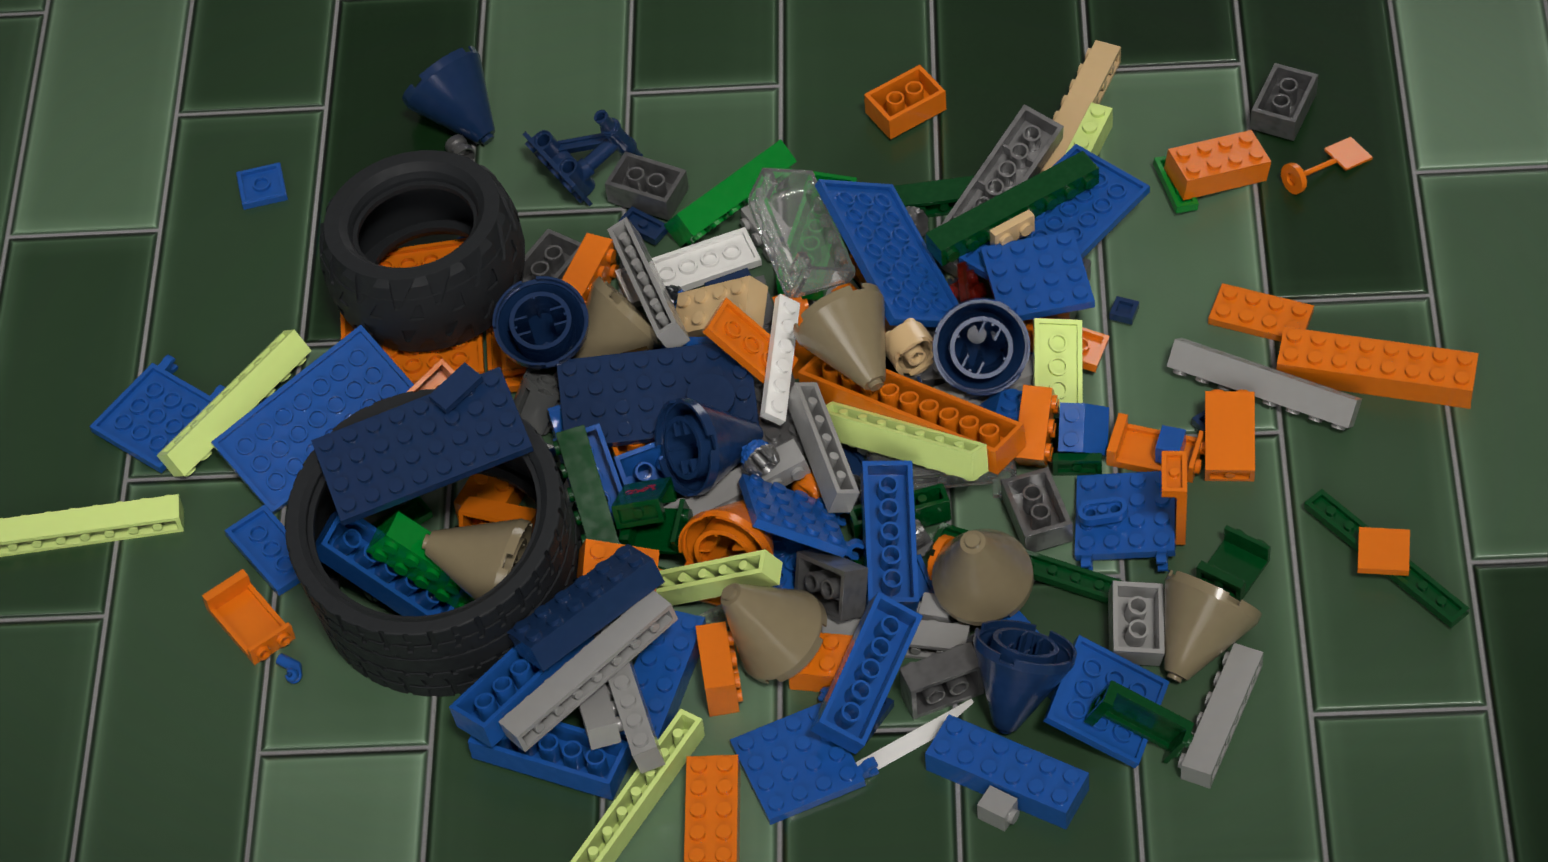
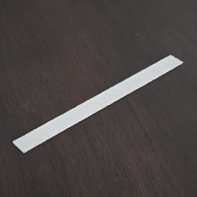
M970 699L857 761V766L861 765L865 759L874 757L878 764L877 769L879 770L933 740L949 714L955 717L960 716L974 703L973 700Z

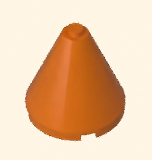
M744 500L696 514L686 523L678 540L679 553L683 551L686 559L684 566L764 549L774 555L773 534L752 526Z

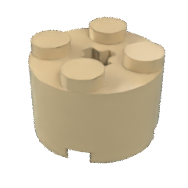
M908 318L893 330L885 332L886 357L900 375L904 376L903 373H909L910 376L918 375L928 369L934 362L932 360L933 338L922 323L914 318Z

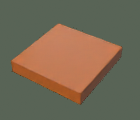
M1359 527L1357 573L1409 576L1410 530Z

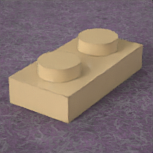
M1027 210L991 229L990 245L1000 243L1003 246L1010 241L1028 236L1031 232L1035 231L1034 214Z

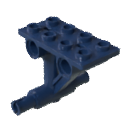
M599 110L594 115V120L599 124L601 133L557 141L547 130L539 131L532 138L525 131L522 134L528 140L525 145L580 204L585 201L589 207L593 203L587 196L595 188V181L591 176L595 174V170L616 150L620 155H623L626 151L643 157V154L637 149L636 141L629 137L621 128L619 121L611 118L605 110ZM594 149L584 159L581 158L579 161L570 154Z

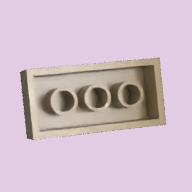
M745 276L678 293L676 311L689 337H707L702 331L721 301L727 297L763 328L768 286L752 276Z

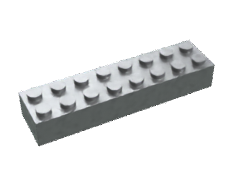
M1024 104L942 224L1039 174L1062 141L1064 126ZM959 258L944 266H941L935 259L939 268L960 280L966 281L972 272L959 264Z

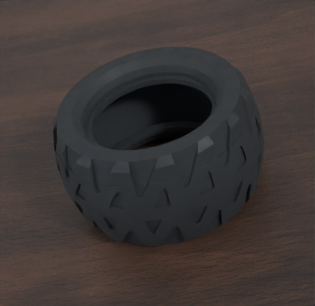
M420 150L393 155L377 161L359 171L338 190L326 207L324 223L320 224V264L330 296L353 329L362 325L380 346L383 345L399 351L427 352L446 349L464 343L492 326L494 310L501 296L517 282L522 281L523 283L525 239L517 210L496 176L488 168L477 164L466 156L445 151ZM437 234L459 235L467 238L453 252L428 264L407 268L378 265L394 249L417 238Z

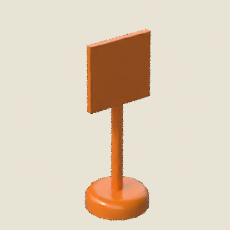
M1349 137L1324 148V151L1332 159L1305 171L1297 163L1290 162L1284 165L1281 169L1282 182L1290 193L1297 195L1305 191L1307 187L1306 176L1335 163H1338L1347 171L1372 160L1373 157L1352 137Z

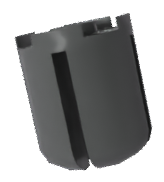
M527 368L514 397V403L521 417L526 419L536 429L538 434L546 435L552 431L548 408L561 404L558 373L555 372L553 376L540 371L541 369Z

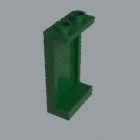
M1113 680L1092 700L1084 720L1085 723L1094 726L1101 717H1104L1166 750L1162 760L1166 764L1173 757L1178 758L1184 747L1188 748L1194 737V734L1191 733L1194 726L1193 722Z

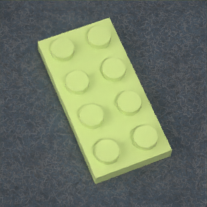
M1034 318L1033 386L1053 388L1055 394L1058 395V399L1063 403H1083L1082 320Z

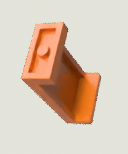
M1220 389L1205 391V481L1254 482L1255 392H1249L1244 389L1236 391H1223Z
M1118 413L1106 450V465L1137 472L1161 471V464L1155 463V447L1161 430L1128 424V415ZM1199 430L1198 437L1186 435L1184 451H1187V482L1193 483L1195 474H1200L1202 467L1200 457L1201 454L1205 455V431Z
M1162 451V497H1175L1176 545H1186L1187 451Z
M244 569L202 595L207 611L253 665L266 660L271 654L289 645L292 640L296 639L292 625L289 622L285 623L251 584L249 576Z

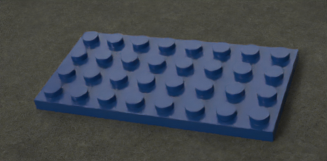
M1075 144L1054 165L1084 151L1099 167V184L1076 195L1073 199H1068L1057 205L1054 209L1038 215L1035 218V231L1018 240L1074 230L1083 259L1150 193V186ZM990 241L987 242V243H985V244H983V245L980 246V247L989 246V245H990ZM980 247L959 257V264L988 280Z
M819 179L815 184V188L866 282L878 286L884 296L885 317L889 325L898 326L906 319L914 318L922 323L924 327H937L944 314L959 303L935 259L928 251L925 241L893 184Z
M360 325L220 434L211 444L257 498L275 514L287 505L297 474L302 470L305 460L314 450L311 440L331 433L332 429L343 420L366 406L369 407L382 399L406 393L414 384L364 327Z

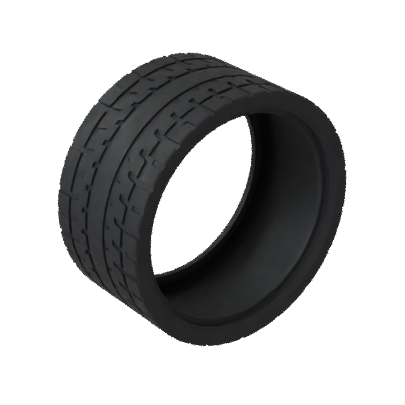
M435 389L401 393L377 401L373 405L366 406L343 420L332 429V432L431 394ZM521 417L534 451L477 474L505 481L520 489L537 504L536 521L527 548L511 572L489 592L464 606L434 615L399 616L382 613L359 604L340 590V574L319 560L315 543L330 515L337 509L315 449L305 460L302 470L298 472L287 503L285 538L289 558L331 643L344 660L366 678L370 677L371 681L384 687H389L392 690L406 694L410 692L418 696L441 697L454 696L458 693L463 694L514 647L507 632L517 622L530 616L536 608L545 605L558 592L567 589L575 583L578 571L579 549L583 544L580 530L553 455L544 439L526 419Z

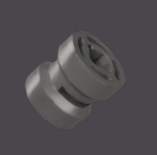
M457 134L447 140L445 144L447 152L466 156L471 160L474 159L475 150L468 144L463 135Z

